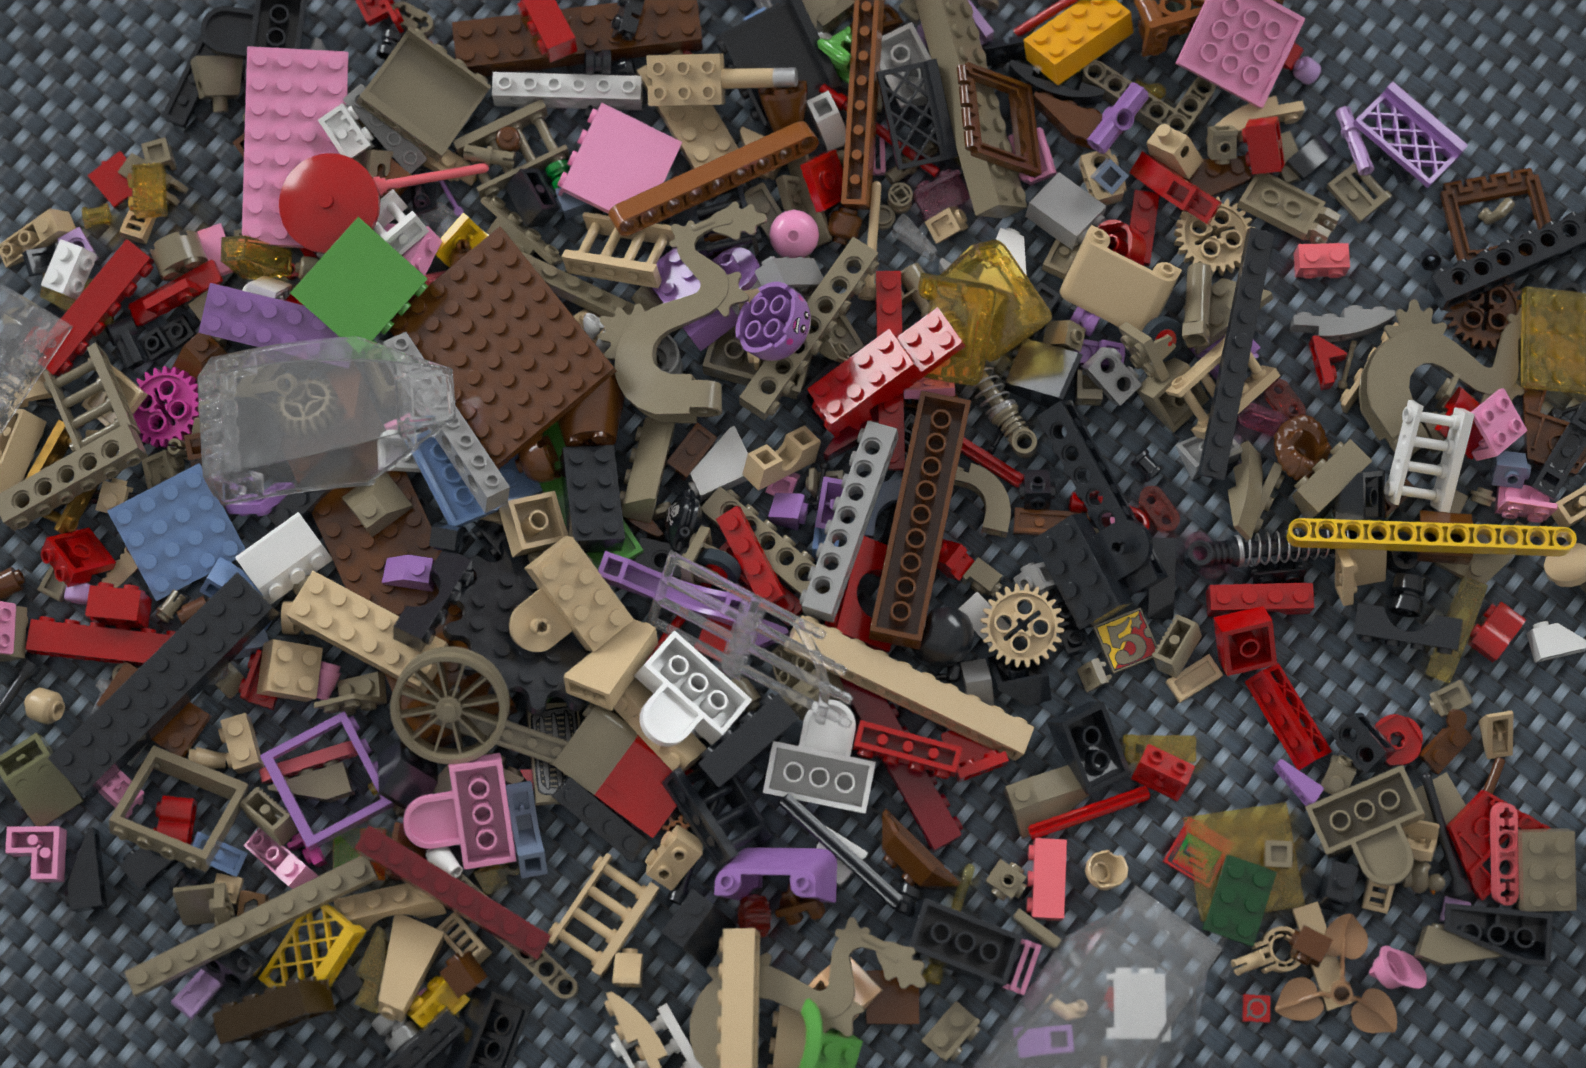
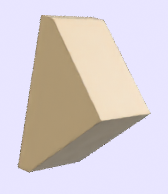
M1506 711L1487 714L1478 720L1486 758L1493 759L1496 757L1512 756L1513 712Z

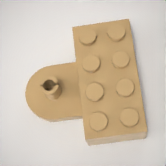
M564 536L525 567V570L540 589L516 607L510 618L509 629L515 643L528 651L542 652L548 650L572 631L585 650L594 652L634 619L575 539Z

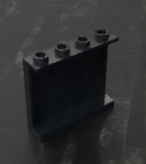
M783 0L716 35L718 38L716 42L717 48L721 54L726 55L729 64H727L728 69L796 68L798 71V81H807V100L821 94L819 89L823 84L828 85L832 89L842 85L830 58L818 47L817 41L820 37L802 0ZM758 88L738 89L743 100L747 99L751 106L749 113L755 123L759 122L761 125L768 124V118L758 95Z

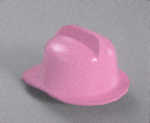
M1389 946L1381 948L1380 955L1374 960L1373 967L1369 970L1370 976L1378 979L1388 989L1401 986L1421 989L1427 982L1425 970L1416 958Z

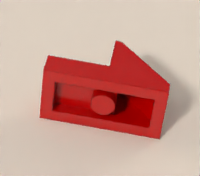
M1318 335L1312 336L1308 344L1321 391L1331 389L1337 379L1335 366L1330 364L1344 361L1348 354Z

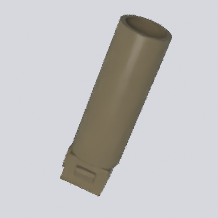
M1194 263L1187 269L1182 337L1188 348L1209 345L1210 342L1209 323L1212 268L1205 263Z

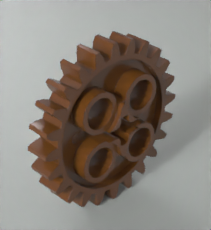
M1459 280L1455 281L1456 284L1462 285ZM1515 283L1504 284L1487 292L1485 304L1483 293L1476 296L1477 301L1467 300L1444 310L1449 313L1443 317V320H1451L1447 329L1455 328L1456 332L1453 334V337L1461 335V344L1468 340L1470 341L1471 349L1477 343L1481 351L1484 350L1487 344L1491 350H1494L1496 342L1499 344L1502 331L1509 324L1506 318L1507 315L1511 313L1516 315L1519 307L1525 303V300L1517 299L1522 292H1513L1512 289ZM1492 295L1499 296L1502 303L1493 301ZM1484 311L1488 312L1484 317L1485 331L1482 330ZM1466 317L1475 319L1476 325H1470L1466 321ZM1491 319L1499 320L1502 327H1495Z

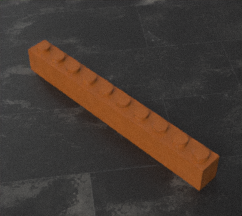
M854 0L852 57L850 60L841 204L847 209L870 210L879 93L876 72L880 71L885 0Z

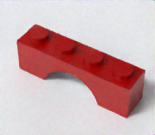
M1313 583L1210 585L1206 590L1207 616H1222L1264 606L1266 611L1280 612L1284 615L1310 614L1314 609Z

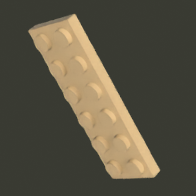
M679 49V50H677V51H675V52H673V53H670V54H668V55H683V54H682V52H681L680 49ZM647 65L637 69L636 74L642 77V84L648 93V86H652V76H647ZM713 105L655 106L673 137L682 142L680 149L692 169L739 149Z

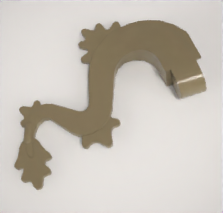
M733 202L727 208L716 212L711 218L697 224L690 220L686 226L671 225L675 238L670 241V246L677 248L682 262L699 280L700 289L696 293L660 304L646 312L643 306L638 303L630 315H627L622 308L618 307L615 309V317L601 316L599 319L606 328L605 332L599 334V339L603 342L611 343V346L604 355L608 360H615L614 366L617 370L615 375L620 389L629 402L644 415L661 423H697V417H713L722 414V386L720 383L710 380H696L692 374H670L661 371L656 361V354L662 339L671 332L709 316L716 310L722 316L728 317L730 315V308L733 305L745 303L749 300V296L739 288V281L742 278L741 273L734 272L727 275L719 265L697 252L695 245L699 238L710 231L730 237L735 241L740 240L742 232L755 235L757 226L765 224L768 219L765 214L757 213L753 204L740 209L739 204Z
M1413 299L1409 302L1407 312L1402 309L1396 311V317L1399 322L1398 326L1386 325L1384 327V331L1389 339L1381 343L1366 361L1359 385L1360 410L1378 441L1385 438L1391 449L1395 452L1403 423V410L1407 407L1408 400H1413L1409 389L1410 376L1420 365L1430 364L1439 367L1452 377L1455 373L1459 374L1458 381L1482 394L1481 404L1501 388L1505 389L1511 402L1515 396L1524 394V389L1516 383L1519 372L1518 340L1521 336L1528 335L1541 341L1545 368L1548 371L1555 368L1560 381L1569 378L1575 383L1581 382L1583 378L1580 367L1584 364V361L1574 356V352L1577 350L1576 344L1568 342L1562 337L1551 334L1538 325L1539 318H1532L1528 307L1523 305L1519 308L1516 315L1512 313L1507 315L1506 318L1509 324L1505 326L1501 333L1494 364L1492 367L1487 368L1456 342L1443 335L1447 328L1445 323L1432 324V308H1426L1422 311L1418 301ZM1420 422L1416 436L1429 438ZM1413 446L1411 456L1414 453H1416L1419 449H1421V447Z
M854 917L848 919L844 930L837 929L835 931L839 939L832 950L829 984L823 991H817L787 973L770 967L771 954L765 953L760 956L759 999L773 1000L801 1012L806 999L810 998L816 1003L820 1011L824 1033H827L832 1028H836L845 1036L851 1037L853 1035L854 1017L864 1012V1007L854 1001L855 983L850 959L854 950L867 948L876 951L885 979L891 981L897 977L902 989H906L909 985H915L919 988L926 986V981L922 976L925 964L921 961L913 960V955L916 953L915 948L901 946L894 942H885L869 935L870 929L867 927L860 929ZM718 949L717 954L721 963H723V953H720V949ZM719 966L708 967L707 973L713 980L698 996L690 1018L691 1046L695 1059L703 1068H720V1060L717 1058V1044L721 1043V1033L718 1032L717 1020L719 1016H722V1006L718 1004V991L722 990V979L719 978Z

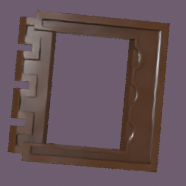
M970 62L958 65V84L961 85L959 86L960 104L963 107L961 109L963 129L966 130L964 131L965 149L971 152L972 157L1033 178L1040 176L1042 170L1032 85ZM975 82L1009 94L1015 154L982 143Z
M1531 168L1514 170L1513 179L1508 171L1489 175V183H1487L1485 176L1465 179V187H1463L1461 180L1443 183V191L1440 194L1457 262L1465 258L1467 260L1475 258L1479 252L1485 250H1470L1458 206L1528 194L1537 229L1540 230L1542 226L1551 221L1539 175H1533ZM1541 242L1544 246L1550 247L1548 243ZM1498 245L1486 249H1489V251H1491L1493 249H1496ZM1519 251L1521 255L1528 256L1525 252ZM1497 261L1500 265L1506 266L1503 261Z

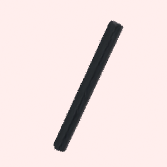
M786 794L779 801L780 807L826 849L831 851L837 859L891 908H895L902 901V896L793 796Z

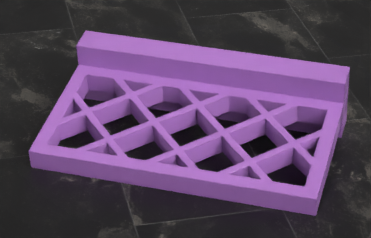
M1394 82L1353 122L1354 126L1427 188L1452 163L1454 164L1468 147L1464 141ZM1382 102L1391 110V113H1380L1379 104ZM1365 118L1375 119L1376 127H1369L1363 120ZM1381 119H1391L1393 128H1382ZM1398 120H1403L1409 125L1410 129H1399ZM1383 134L1394 135L1395 144L1386 142ZM1400 135H1410L1412 144H1401ZM1416 136L1423 137L1428 142V145H1418ZM1402 150L1413 151L1414 160L1406 159L1402 155ZM1419 151L1430 152L1431 161L1420 160ZM1435 152H1440L1448 160L1436 161ZM1421 166L1432 167L1433 176L1428 178L1421 172Z

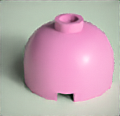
M789 210L775 218L771 224L769 237L772 247L780 256L805 258L817 246L819 230L818 225L809 214L804 211Z

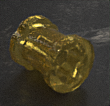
M108 203L96 208L88 209L87 206L82 207V218L86 229L99 224L112 225V215Z

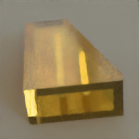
M246 235L221 237V262L244 280L257 279L262 276H291L292 252L290 250L270 245L267 242Z

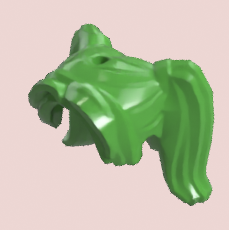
M850 26L830 39L821 38L817 41L818 47L830 58L838 77L848 84L850 60L852 57V29Z

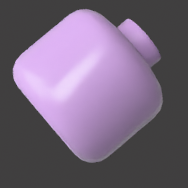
M1308 56L1297 60L1294 64V77L1306 85L1317 80L1321 73L1320 65Z
M84 583L72 587H67L66 585L65 600L75 604L86 605L90 584Z

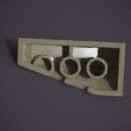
M1068 765L1007 785L1003 790L1022 839L1029 837L1028 827L1030 825L1067 813L1089 796L1085 793Z

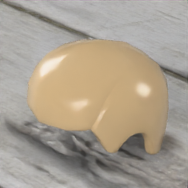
M1109 850L1094 853L1088 859L1085 874L1094 887L1106 891L1117 888L1125 881L1128 875V866L1122 855H1114Z

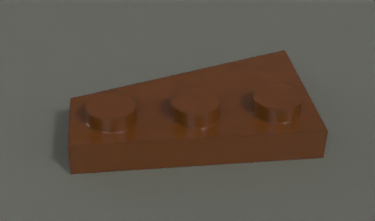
M1246 155L1236 156V159H1230L1229 164H1216L1215 160L1203 159V162L1190 179H1184L1209 195L1215 196L1250 182L1252 177L1250 167H1247Z

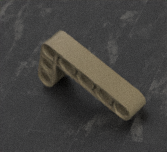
M1094 60L1086 65L1082 75L1083 83L1104 89L1103 99L1113 106L1129 85L1133 83L1098 60ZM1095 72L1100 77L1092 78L1088 73ZM1198 77L1175 109L1149 93V98L1136 113L1134 119L1154 132L1162 124L1169 126L1178 125L1182 129L1179 132L1187 135L1211 101L1216 85ZM1109 86H1118L1120 91H1111ZM1205 87L1208 89L1209 92L1202 93L1198 90V88ZM1191 106L1195 109V112H1188L1184 107ZM1150 112H1158L1161 117L1154 118L1150 115Z

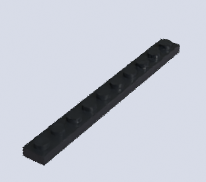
M1252 227L1248 228L1197 474L1220 481L1225 480L1274 239V233Z

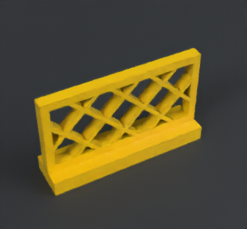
M326 904L321 907L322 920L313 921L312 912L296 919L260 975L259 980L269 988L273 986H286L285 982L289 980L287 966L297 965L298 978L302 980L305 979L303 964L313 962V976H316L317 980L328 979L331 987L366 933V930L360 925L352 924L330 904ZM336 920L344 928L339 936L332 937L330 921ZM324 922L326 938L316 939L314 924ZM307 925L310 941L300 942L298 930L301 926ZM327 941L328 953L325 957L319 958L317 942ZM310 944L312 959L302 961L300 945ZM294 946L296 962L286 963L285 951L288 947ZM280 967L283 983L277 984L269 976L274 968Z

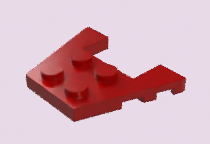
M1481 790L1446 825L1474 894L1478 900L1482 901L1491 893V875L1482 866L1491 856L1490 811L1496 803H1507L1485 790ZM1516 809L1518 829H1551L1530 815ZM1507 811L1500 813V818L1504 819L1505 816H1508ZM1499 826V829L1509 830V826ZM1506 833L1500 836L1499 845L1509 837Z

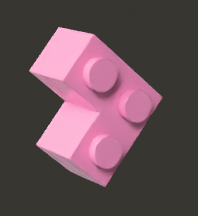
M60 826L7 827L5 853L13 857H32L31 880L38 883L65 882L66 829Z

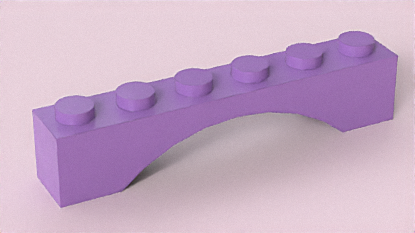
M607 551L604 553L598 570L609 585L745 630L753 608V600L673 578L631 559Z

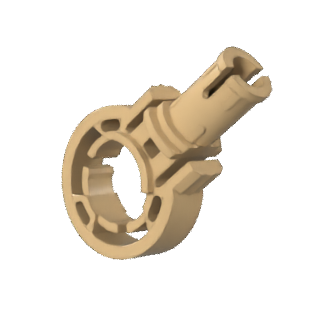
M1280 926L1267 931L1260 941L1254 943L1252 950L1265 945V948L1231 960L1232 968L1243 964L1242 967L1233 970L1234 973L1240 976L1268 963H1272V965L1261 969L1264 974L1270 971L1284 973L1297 968L1301 963L1296 960L1291 966L1287 965L1294 960V955L1291 954L1292 958L1287 961H1280L1274 955L1272 949L1276 938L1283 937V939L1290 942L1295 930ZM1275 932H1283L1288 935H1285L1284 937L1283 934L1275 936Z

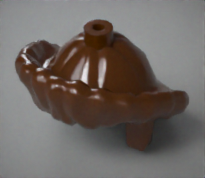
M1301 414L1292 417L1290 420L1283 422L1274 435V448L1278 463L1286 471L1287 475L1296 481H1300L1304 476L1309 479L1315 473L1312 468L1322 458L1326 462L1328 461L1330 451L1332 450L1331 445L1328 443L1322 424L1312 416Z

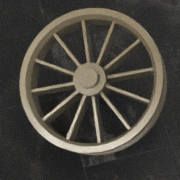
M439 647L416 656L402 670L392 693L390 713L398 736L414 753L436 763L462 764L483 756L498 742L509 714L510 697L501 673L485 657L464 648ZM443 662L462 664L457 683L451 686L450 690ZM437 663L444 693L421 670L423 667ZM465 665L482 674L480 678L461 692V688L458 685ZM414 674L434 695L404 685ZM485 680L489 681L496 693L464 699ZM405 695L432 705L402 710L401 697ZM499 702V717L470 708L469 706ZM436 712L434 716L415 731L411 729L405 717ZM467 716L496 726L486 737ZM440 719L443 721V725L436 745L419 737L422 732ZM457 720L479 741L478 743L468 747L463 746ZM446 723H452L457 749L438 746Z

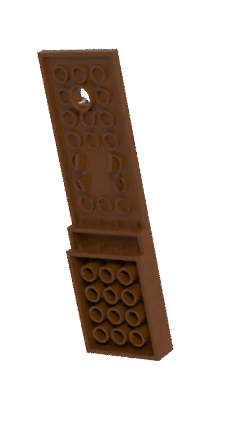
M370 396L364 434L360 435L356 426L351 429L344 417L348 413L346 411L345 413L341 412L342 419L336 420L335 427H329V433L325 431L320 433V438L317 435H313L310 440L306 437L299 440L296 436L291 437L288 434L283 436L282 449L298 483L335 445L349 446L364 463L347 482L337 486L324 496L314 508L312 515L345 588L400 616L406 606L416 607L430 603L436 598L439 590L435 584L433 592L382 584L387 558L414 555L433 558L436 561L442 550H436L429 546L432 527L406 471L385 470L413 505V508L373 537L370 536L342 499L343 496L379 471L378 440L387 430ZM451 605L448 609L449 614L445 623L438 625L435 630V636L447 642L449 647L468 649L465 643L449 641L443 635V628L447 623L458 621L462 618L461 609L456 605ZM443 662L450 690L451 686L456 685L460 673L458 671V663ZM438 671L433 682L444 693ZM478 672L471 676L462 675L458 685L461 688V692L480 678L482 674ZM384 673L393 691L397 679ZM485 680L464 699L488 695L487 692L491 684L488 680ZM427 689V691L425 692L427 694L434 695L429 689ZM510 694L508 716L518 712ZM405 695L401 697L402 710L432 705ZM499 702L469 706L470 708L499 717ZM431 713L405 717L411 729L415 731L429 720ZM433 723L419 737L436 745L442 726ZM444 727L439 747H445L456 741L453 730ZM460 733L461 738L468 736L466 734Z

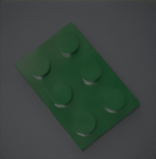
M1226 854L1202 930L1253 947L1277 871Z

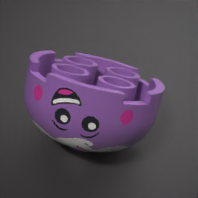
M770 282L758 288L760 292L750 303L745 302L742 306L736 322V338L740 340L743 349L755 357L767 361H777L792 355L803 344L810 329L811 315L809 306L800 293L785 283Z

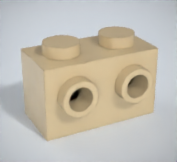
M243 713L220 720L222 728H219V735L222 743H226L229 752L225 753L229 768L233 767V770L241 774L264 767L251 717Z
M677 825L672 832H666L657 850L653 849L647 856L645 861L647 863L646 875L672 891L702 855V843L698 837Z

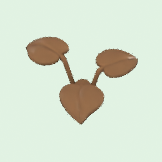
M1344 914L1336 918L1324 933L1325 936L1333 939L1327 954L1333 957L1340 956V979L1331 984L1330 992H1317V987L1312 980L1304 977L1294 978L1283 987L1275 1006V1011L1288 1019L1307 1021L1318 1017L1322 1013L1324 1004L1320 999L1321 996L1328 999L1332 998L1339 1005L1357 1001L1351 1009V1017L1358 1029L1367 1033L1396 1032L1397 1014L1389 996L1375 988L1367 989L1363 993L1362 998L1353 996L1350 984L1345 981V957L1348 959L1361 957L1368 947V937L1365 929L1353 914Z

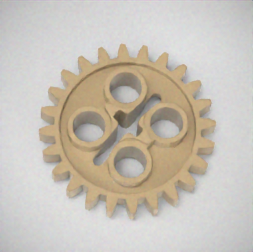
M1229 199L1224 204H1221L1210 224L1204 223L1189 212L1182 211L1180 215L1182 220H1177L1176 227L1178 229H1175L1174 236L1179 237L1175 240L1174 244L1181 246L1178 250V255L1186 254L1184 263L1191 260L1192 264L1205 263L1212 268V276L1215 270H1218L1219 274L1223 276L1225 268L1230 273H1233L1235 266L1240 268L1247 229L1251 228L1248 226L1252 218L1244 219L1246 211L1238 212V203L1230 207ZM1215 218H1222L1226 223L1219 224ZM1199 227L1204 233H1196L1193 228ZM1226 239H1233L1237 245L1228 244ZM1204 249H1212L1215 254L1208 255L1205 253Z
M1015 584L1014 592H1011L1006 586L1005 595L1003 596L996 592L997 602L989 599L988 603L992 608L983 609V612L988 615V618L980 620L981 623L987 625L986 628L980 630V633L988 634L983 643L991 642L992 646L988 652L997 650L996 660L1002 656L1006 657L1005 665H1008L1011 660H1015L1016 668H1018L1021 661H1024L1026 668H1029L1030 660L1039 665L1040 656L1046 660L1049 659L1047 650L1056 652V648L1052 643H1061L1062 641L1056 636V634L1064 633V629L1057 627V624L1064 622L1063 618H1056V615L1061 612V608L1053 609L1052 606L1056 600L1053 599L1048 602L1046 600L1048 592L1040 596L1038 594V586L1033 592L1029 591V584H1026L1024 590L1021 591L1018 584ZM1021 601H1026L1031 605L1032 610L1028 614H1021L1017 609V604ZM1035 612H1041L1040 616L1028 623L1026 627L1028 631L1025 632L1021 629L1010 639L1004 641L1003 637L1017 627V620L1024 622ZM1000 617H1007L1011 621V627L1008 630L998 628L997 620ZM1036 622H1044L1047 625L1046 634H1036L1033 630V625ZM1017 637L1024 638L1027 642V648L1023 651L1016 650L1013 647V640Z

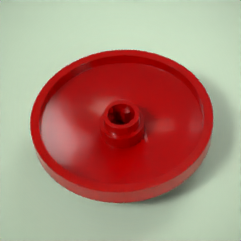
M335 153L319 154L302 161L289 173L280 192L279 212L286 231L298 244L312 252L325 254L358 217L371 229H374L380 213V194L372 175L356 160Z

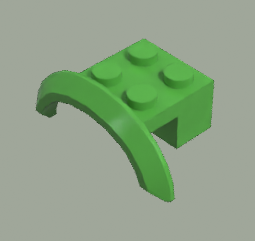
M810 998L806 999L801 1010L806 1025V1043L799 1068H855L863 1041L854 1035L851 1037L845 1036L838 1029H830L827 1033H824L822 1018L816 1003Z

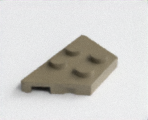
M1221 278L1212 285L1209 323L1210 342L1209 345L1194 347L1197 355L1226 334L1236 281ZM1263 289L1259 309L1273 300V295L1270 291Z

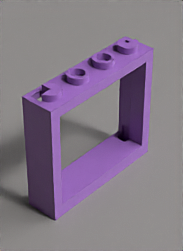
M345 711L260 755L310 851L394 807L391 801L380 795L381 800L314 835L275 759L343 724L379 793L378 762H371L368 754L372 751L366 739H359L356 731L360 728L354 716L348 718Z

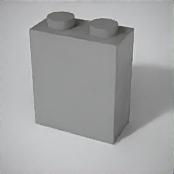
M1058 173L1029 202L1025 217L1073 250L1079 243L1082 244L1091 225L1098 227L1104 222L1105 217L1103 215L1106 205L1064 175Z

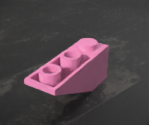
M260 828L244 844L253 855L292 889L319 877L284 845L280 846Z

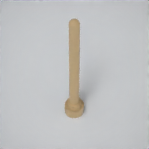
M878 181L873 182L871 186L867 246L877 251L881 183ZM875 273L872 276L868 274L864 282L866 284L858 295V299L876 301Z

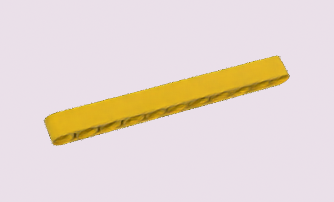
M1310 518L1293 520L1289 525L1286 535L1289 544L1298 548L1565 556L1569 554L1577 540L1574 531L1567 527ZM1300 528L1304 530L1306 536L1296 537L1293 534V530ZM1326 529L1331 532L1332 537L1323 538L1320 536L1319 531ZM1353 530L1357 533L1358 538L1349 539L1345 532ZM1373 531H1380L1384 535V539L1376 540L1372 537L1371 533ZM1406 532L1409 534L1410 540L1402 541L1397 533ZM1424 534H1434L1437 541H1427L1424 537ZM1459 534L1463 542L1456 543L1452 541L1450 535ZM1477 535L1487 536L1489 543H1480ZM1503 536H1512L1516 544H1507ZM1536 536L1540 538L1542 545L1532 544L1530 537ZM1556 538H1565L1568 546L1559 545Z

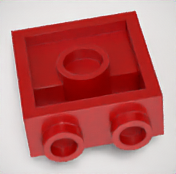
M89 527L47 537L41 550L42 561L45 564L50 563L55 570L56 579L59 582L63 581L67 587L90 582L92 575L113 570L116 565V561Z

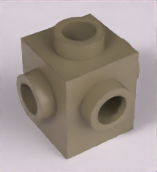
M1001 859L984 883L992 888L991 893L1002 901L1005 899L1011 901L1013 896L1019 898L1027 887L1023 883L1026 879V876L1023 875L1024 870L1013 862L1007 864ZM1003 879H1009L1011 885L1005 884Z

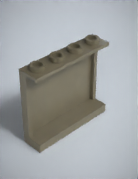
M409 27L366 89L361 93L356 103L438 162L489 91L491 85L488 84L485 77L478 73L474 74L467 69L468 67L463 61L449 56L444 47L439 44L434 45L427 40L426 35L422 31Z

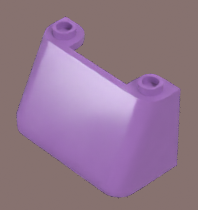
M744 848L719 872L715 880L716 896L736 901H749L748 895L756 888H762L763 875H791V889L797 896L820 899V902L836 903L837 858L831 851L822 848Z

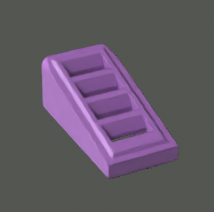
M1280 759L1273 767L1305 806L1315 803L1324 790L1321 785L1283 759Z

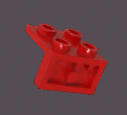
M952 730L941 734V739L944 743L962 747L955 774L958 783L1006 766L1009 762L1006 751L999 753L998 750L989 749Z

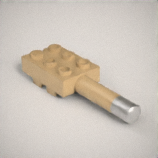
M724 54L647 56V76H652V86H648V106L725 104V89L796 87L798 85V71L796 68L724 69Z

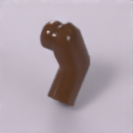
M460 239L457 241L456 247L450 253V267L471 251L472 248L468 240Z

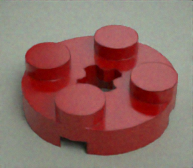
M1391 714L1383 717L1374 725L1389 743L1392 740L1391 734H1394L1396 737L1401 736L1403 739L1400 742L1401 747L1392 745L1396 752L1384 763L1386 766H1404L1418 757L1422 748L1423 734L1413 719L1399 714Z

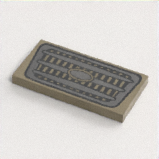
M547 703L545 711L540 715L531 714L526 706L528 728L569 741L580 727L579 711H572L566 703ZM530 756L535 805L560 804L551 796L568 775L553 764Z

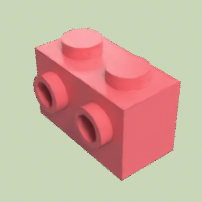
M1349 243L1298 244L1294 252L1295 277L1306 279L1317 277L1340 278L1345 276L1350 268Z

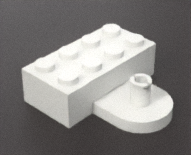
M675 630L634 675L654 693L641 709L640 725L646 737L660 746L669 747L681 743L693 729L713 745L752 701L747 694Z
M836 700L820 701L814 704L805 715L799 746L773 741L763 793L781 797L790 794L796 800L866 814L876 761L850 756L856 730L855 717L852 711L845 704Z

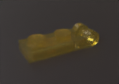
M1123 735V744H1126L1124 756L1127 762H1139L1148 744L1188 763L1196 762V735ZM1136 745H1143V753H1136Z

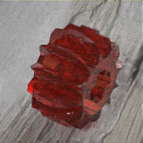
M751 895L742 897L738 905L737 914L739 929L755 928L760 933V938L767 937L772 919L770 903L766 896Z

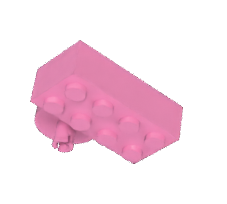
M500 753L483 755L462 764H448L452 791L421 796L412 801L405 811L403 823L409 840L415 845L426 849L460 844L464 870L516 861Z

